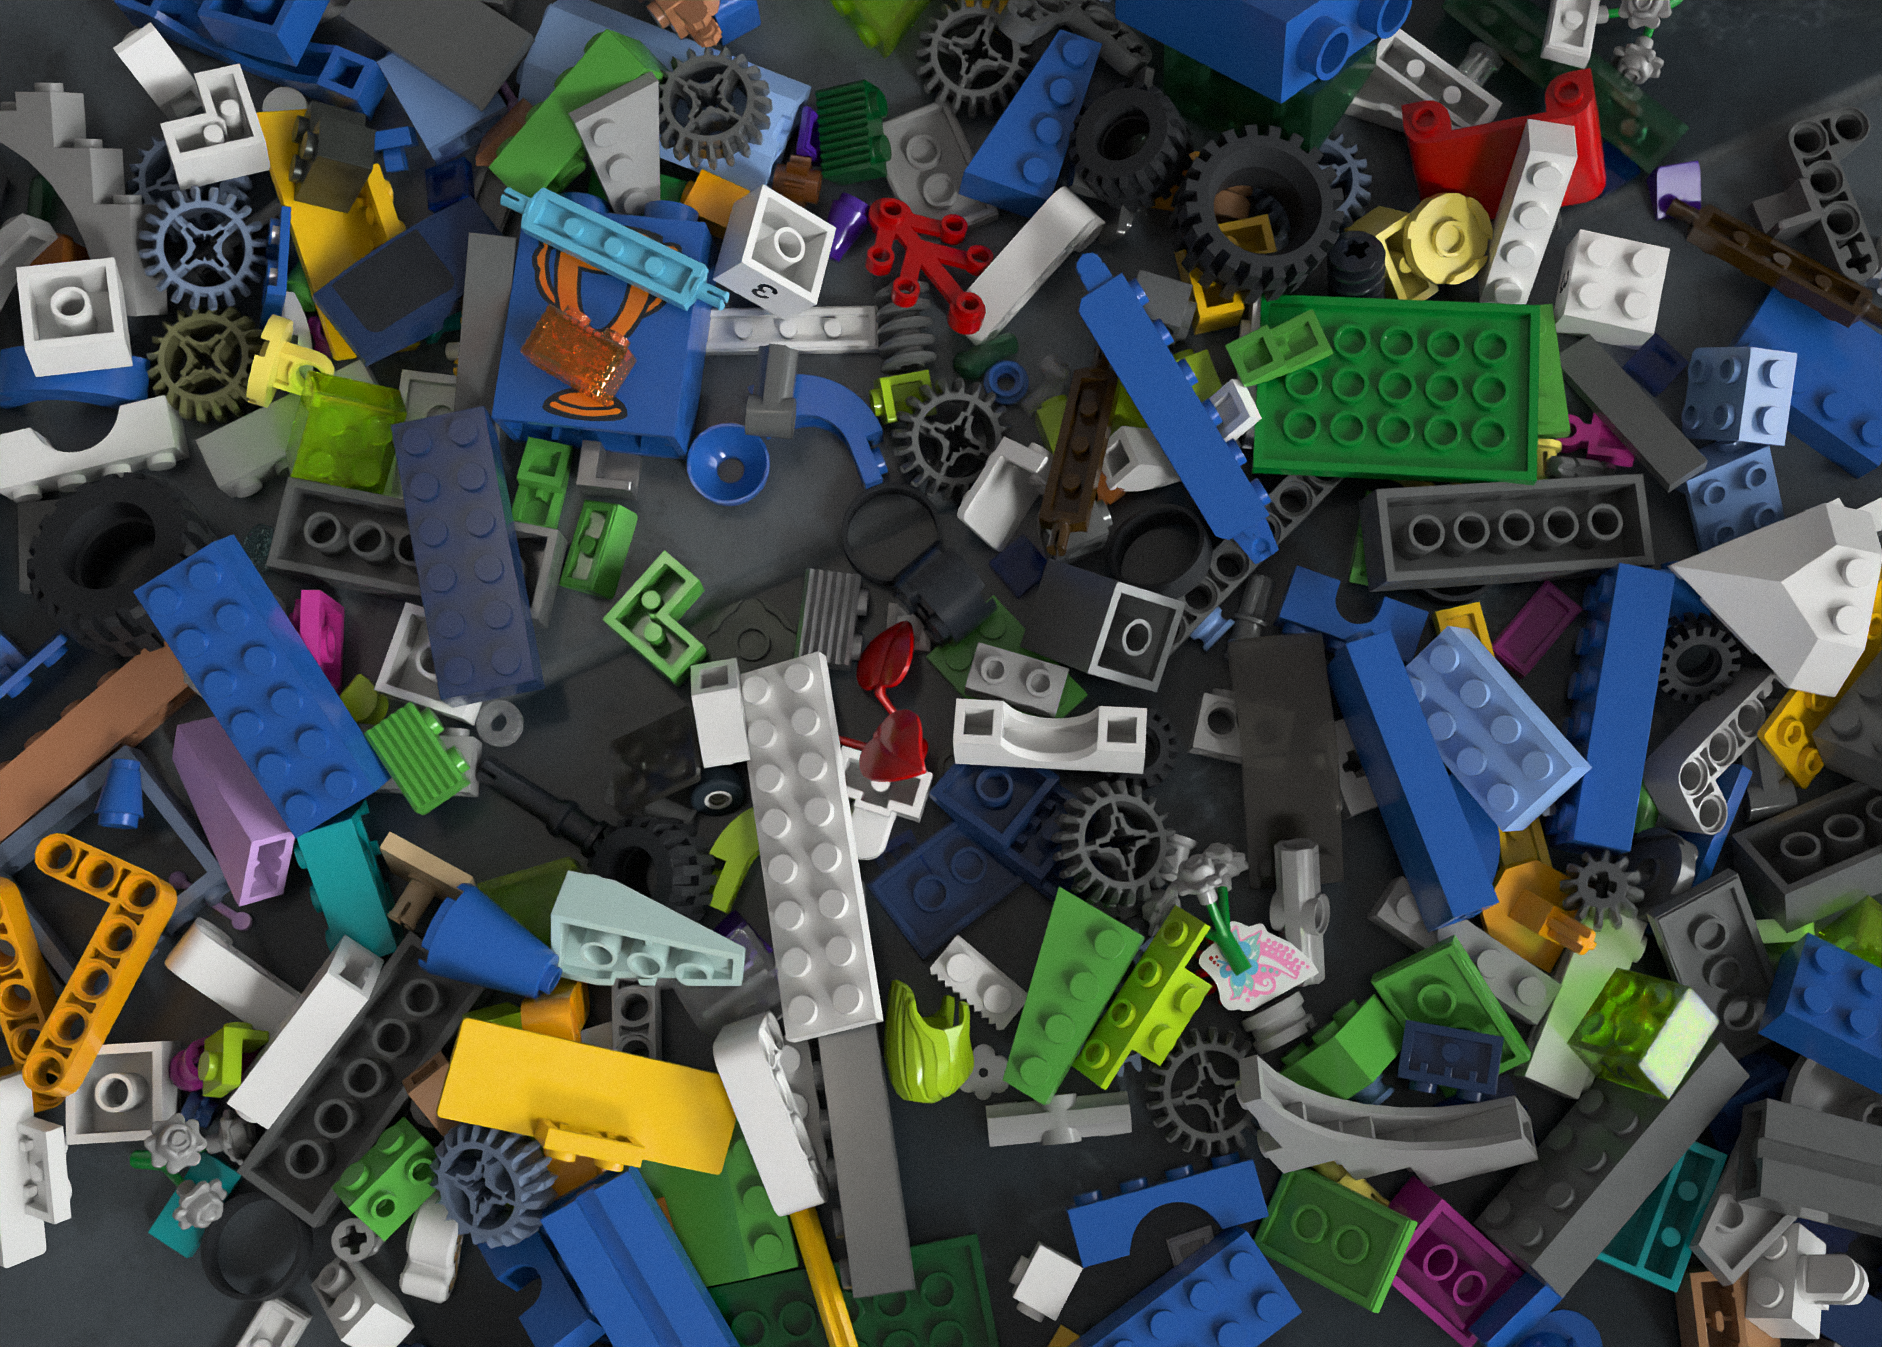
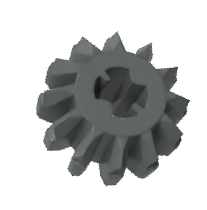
M1602 850L1600 861L1598 862L1594 861L1589 852H1585L1581 855L1583 867L1569 863L1566 867V873L1571 879L1560 881V891L1569 895L1562 901V906L1565 911L1579 909L1575 915V920L1582 924L1589 917L1593 918V930L1595 932L1602 931L1603 920L1607 919L1615 930L1621 929V915L1634 919L1638 914V909L1633 903L1641 902L1644 899V891L1634 887L1641 881V874L1639 871L1625 872L1629 864V859L1626 856H1622L1615 864L1609 863V850ZM1603 883L1607 885V898L1601 899L1596 897L1597 884Z

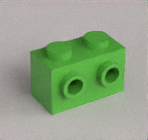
M403 1116L394 1126L386 1129L380 1135L377 1143L358 1162L351 1164L343 1172L340 1180L331 1188L352 1213L383 1241H386L437 1190L429 1185L434 1177L437 1176L429 1166L437 1157L434 1150L436 1147Z

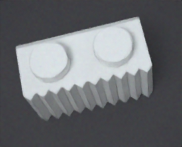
M959 935L954 938L930 967L931 976L938 975V982L945 981V988L952 987L953 994L959 993L960 1000L966 999L969 1006L974 1005V1012L981 1011V1018H988V1024H995L996 1030H1004L1025 1004L1028 993Z

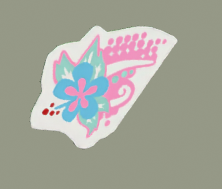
M1236 921L1230 922L1232 934L1252 965L1250 969L1242 974L1235 976L1216 942L1207 948L1199 959L1200 966L1214 979L1218 987L1221 1003L1231 1011L1237 1009L1252 1011L1319 973L1315 965L1303 952L1297 949L1291 942L1268 933L1265 926L1261 923L1248 927Z

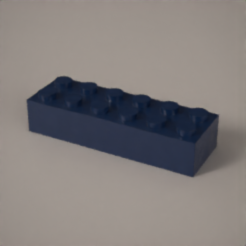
M480 406L391 425L440 700L454 708L545 689L495 421L491 418L486 408Z

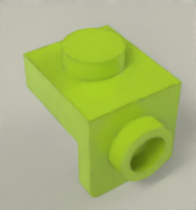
M929 370L881 377L873 380L875 389L869 390L870 407L876 417L880 416L882 425L899 422L896 413L899 411L912 414L913 411L906 405L905 399L908 396H913L923 402L919 394V387L927 384L932 389ZM936 406L925 417L936 415Z
M231 1022L224 1024L223 1028L206 1038L204 1052L201 1054L198 1063V1077L200 1080H203L202 1096L222 1098L240 1087L242 1053H252L268 1043L269 1031L253 1030V1025L246 1022Z

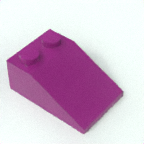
M1412 1176L1388 1206V1208L1418 1222L1392 1285L1460 1345L1472 1347L1477 1339L1470 1333L1468 1328L1524 1272L1446 1201L1415 1176Z

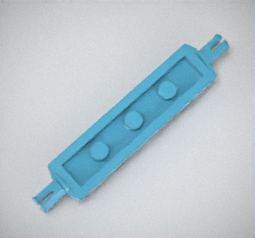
M510 187L504 190L507 196L504 194L501 196L500 204L522 214L521 228L525 234L682 310L688 311L689 307L697 299L718 308L720 311L725 307L724 302H728L729 292H725L707 283L709 271L705 264L544 187L535 193L532 198Z

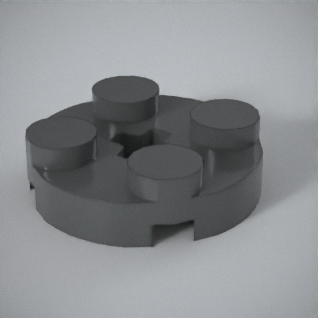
M1661 827L1648 828L1638 833L1632 839L1638 843L1631 849L1629 854H1619L1616 859L1617 861L1622 856H1626L1629 859V864L1625 872L1639 871L1641 874V881L1634 887L1644 891V899L1633 904L1638 909V914L1635 918L1646 923H1650L1646 914L1647 911L1691 889L1698 857V850L1694 844L1686 841L1680 835ZM1655 874L1653 879L1649 882L1650 875Z

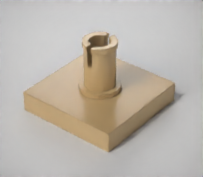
M392 832L388 833L379 847L391 873L409 882L392 911H389L387 915L399 925L404 923V928L408 930H415L416 924L434 896L442 901L447 897L457 900L464 892L456 888L460 884L470 883L476 886L473 876Z

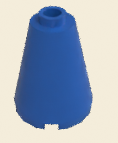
M462 883L456 887L464 892L457 900L450 897L444 900L423 938L421 947L428 950L429 953L427 961L418 960L421 970L431 975L531 999H536L543 993L551 994L562 975V968L558 967L559 956L479 888L470 883Z

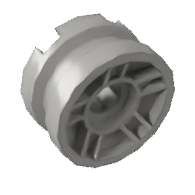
M1300 991L1290 993L1253 1012L1240 1021L1246 1032H1252L1255 1038L1253 1046L1258 1055L1288 1043L1306 1033L1309 1026L1313 1028L1317 1025L1312 1014L1305 1013L1302 1007L1304 999Z

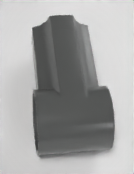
M780 344L759 346L753 394H749L746 406V435L792 440L796 421L797 402L796 398H794L799 359L798 350Z
M1757 737L1737 758V764L1743 765L1753 772L1738 807L1739 816L1744 823L1765 821L1797 807V795L1793 782L1789 777H1785L1784 769L1776 762L1774 756L1770 754Z

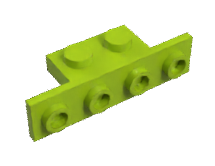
M1177 905L1173 907L1072 1064L1074 1068L1106 1090L1131 1050L1161 1066L1212 987V985L1185 968L1209 931L1210 926Z

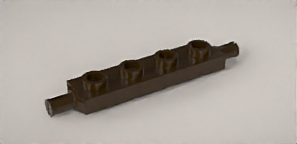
M1677 197L1670 204L1666 215H1670L1687 224L1689 228L1686 241L1696 245L1706 254L1714 255L1738 268L1745 275L1757 278L1779 290L1784 296L1795 299L1818 311L1828 320L1836 321L1849 328L1852 324L1863 319L1882 330V308L1871 303L1873 300L1871 290L1710 204L1698 210Z
M1099 345L1094 348L1091 366L1074 370L1038 517L1041 529L1051 530L1046 551L1053 556H1056L1057 550L1059 557L1066 554L1071 532H1088L1121 389V381L1115 371L1109 369L1110 363Z

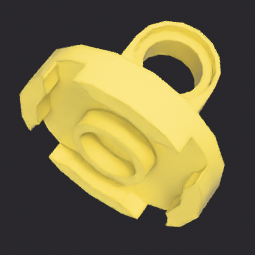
M1437 193L1423 199L1410 213L1404 227L1403 250L1408 265L1418 277L1433 284H1460L1473 278L1485 265L1488 256H1484L1488 246V239H1493V229L1489 215L1477 200L1465 197L1459 193Z
M274 314L268 319L261 335V339L268 341L264 342L259 355L255 354L248 379L246 397L249 398V403L268 408L277 389L309 398L319 397L327 391L334 377V366L326 355L291 343L293 334L292 320ZM304 365L316 367L322 373L323 381L319 383L306 381L301 376L299 368Z

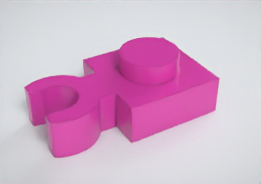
M1593 413L1591 424L1583 423L1579 417L1568 414L1570 431L1573 432L1574 436L1556 439L1562 443L1561 453H1571L1579 448L1587 449L1586 459L1598 460L1600 463L1606 461L1614 465L1632 467L1635 456L1595 413Z

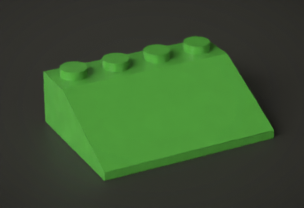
M737 1118L724 1166L719 1175L642 1160L641 1167L638 1168L655 1199L665 1197L676 1236L706 1287L798 1267L801 1263L798 1242L790 1215L780 1217L774 1211Z

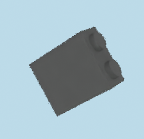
M1048 558L1020 647L1088 674L1157 692L1186 603Z

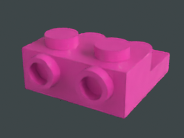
M301 590V599H295L294 612L289 614V620L338 696H340L343 678L344 606L321 590Z

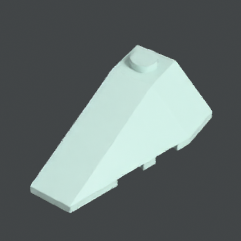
M568 870L551 912V950L559 956L558 967L562 968V978L594 985H614L616 978H637L640 986H655L658 978H677L679 982L686 986H741L744 973L745 947L615 880Z

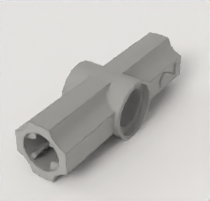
M1306 838L1280 840L1274 845L1277 890L1273 894L1270 904V923L1273 930L1279 931V937L1291 942L1297 949L1303 952L1319 972L1297 986L1305 987L1307 985L1320 984L1325 979L1323 934L1329 923L1330 905L1327 895L1321 893L1319 847L1317 843Z
M1127 1091L1077 1096V1093L1055 1094L1050 1104L1043 1105L1036 1100L985 1105L990 1147L1039 1142V1145L1065 1144L1082 1141V1137L1110 1136L1132 1132Z

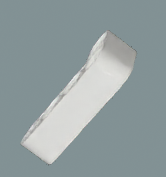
M1063 186L1058 189L966 291L975 293L982 299L986 308V314L981 329L974 334L965 336L979 349L987 346L1073 250L1082 252L1098 237L1106 224L1105 221L1068 187Z
M197 917L169 953L164 962L165 965L175 975L242 1021L252 1024L255 1030L269 1031L270 1038L301 993L233 947L232 939L217 926L201 917Z
M769 1010L723 1026L714 1041L713 1055L719 1075L770 1202L777 1215L782 1217L826 1203L829 1194L822 1167L779 1062L784 1049V1042L779 1023L774 1014Z

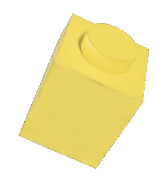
M1378 206L1355 221L1351 227H1346L1344 229L1345 232L1364 231L1374 235L1382 242L1386 251L1385 297L1387 299H1428L1439 291L1437 284L1418 277L1408 265L1403 250V232L1410 213Z

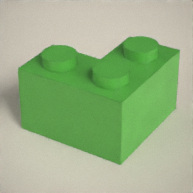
M664 550L602 620L616 635L678 688L690 676V666L700 664L708 655L704 645L677 623L705 589L697 577Z
M1375 994L1360 1004L1352 999L1339 1008L1332 1015L1334 1020L1324 1025L1311 1037L1314 1041L1312 1045L1307 1047L1301 1041L1282 1056L1281 1061L1285 1066L1278 1073L1300 1086L1344 1100L1349 1099L1372 1084L1401 1051L1404 1029Z

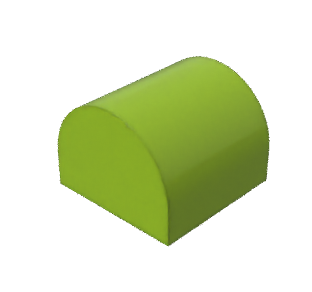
M357 674L339 697L356 723L377 725L387 714L388 698L375 691L376 684L362 674Z

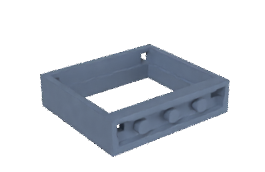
M127 745L120 748L0 844V876L16 884L40 951L66 985L78 961L12 876L35 859L36 847L43 838L55 833L66 834L95 811L108 769L110 768L111 759H129L141 762L142 790L207 871V873L177 896L175 910L156 946L169 935L175 937L185 932L196 920L194 915L207 904L212 907L226 899L224 895L230 891L204 829L141 750ZM132 933L117 944L119 951L129 946L133 938ZM156 946L154 947L148 961L158 953L159 950ZM107 973L102 974L95 981L94 992L96 995L104 992L109 983Z

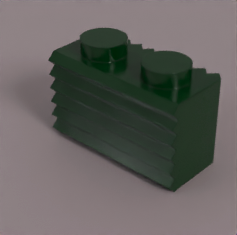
M863 79L816 90L815 96L817 100L815 103L818 107L816 112L818 114V131L820 133L818 138L821 142L819 147L821 149V166L823 168L821 173L823 177L839 186L886 177V162L891 160L892 150L889 139L883 132L882 118H885L888 114V105L885 95L880 91V88Z

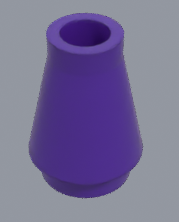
M845 192L841 193L838 200L833 199L826 221L836 227L829 259L837 263L841 261L847 250L870 225L868 220L870 206Z

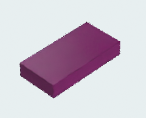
M1544 581L1491 643L1495 658L1516 676L1523 679L1582 611V608L1550 581Z

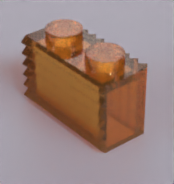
M551 304L548 305L546 312L542 314L541 319L536 323V327L531 331V335L526 339V343L522 345L520 352L533 366L538 367L540 370L576 389L604 407H608L637 361L630 349H628L631 344L630 341L610 328H606L603 334L589 326L591 319L572 306L567 305L565 310L562 311Z

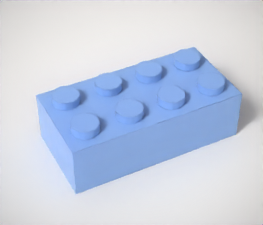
M1447 626L1405 667L1443 762L1502 832L1523 831L1592 768L1470 629Z

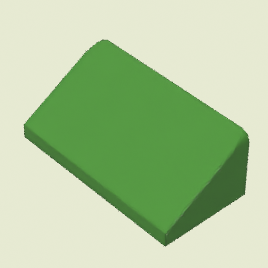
M585 500L559 585L601 598L613 599L638 520L637 514L619 504Z

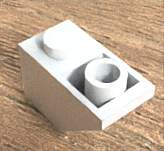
M151 22L143 28L129 32L123 41L113 48L170 121L185 118L202 106L195 79Z
M731 658L690 666L691 697L704 768L751 760L737 659Z
M337 1256L322 1269L319 1276L311 1284L340 1340L351 1347H397L415 1327L399 1299L360 1261L347 1262Z

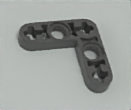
M1009 0L997 19L999 29L1007 37L1019 43H1029L1066 25L1076 35L1102 43L1099 56L1120 74L1130 78H1134L1135 74L1147 66L1152 59L1150 47L1127 25L1115 19V15L1099 0Z

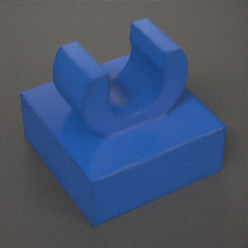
M405 126L376 131L374 153L383 152L386 171L395 173L409 170L404 148L419 146L416 129Z

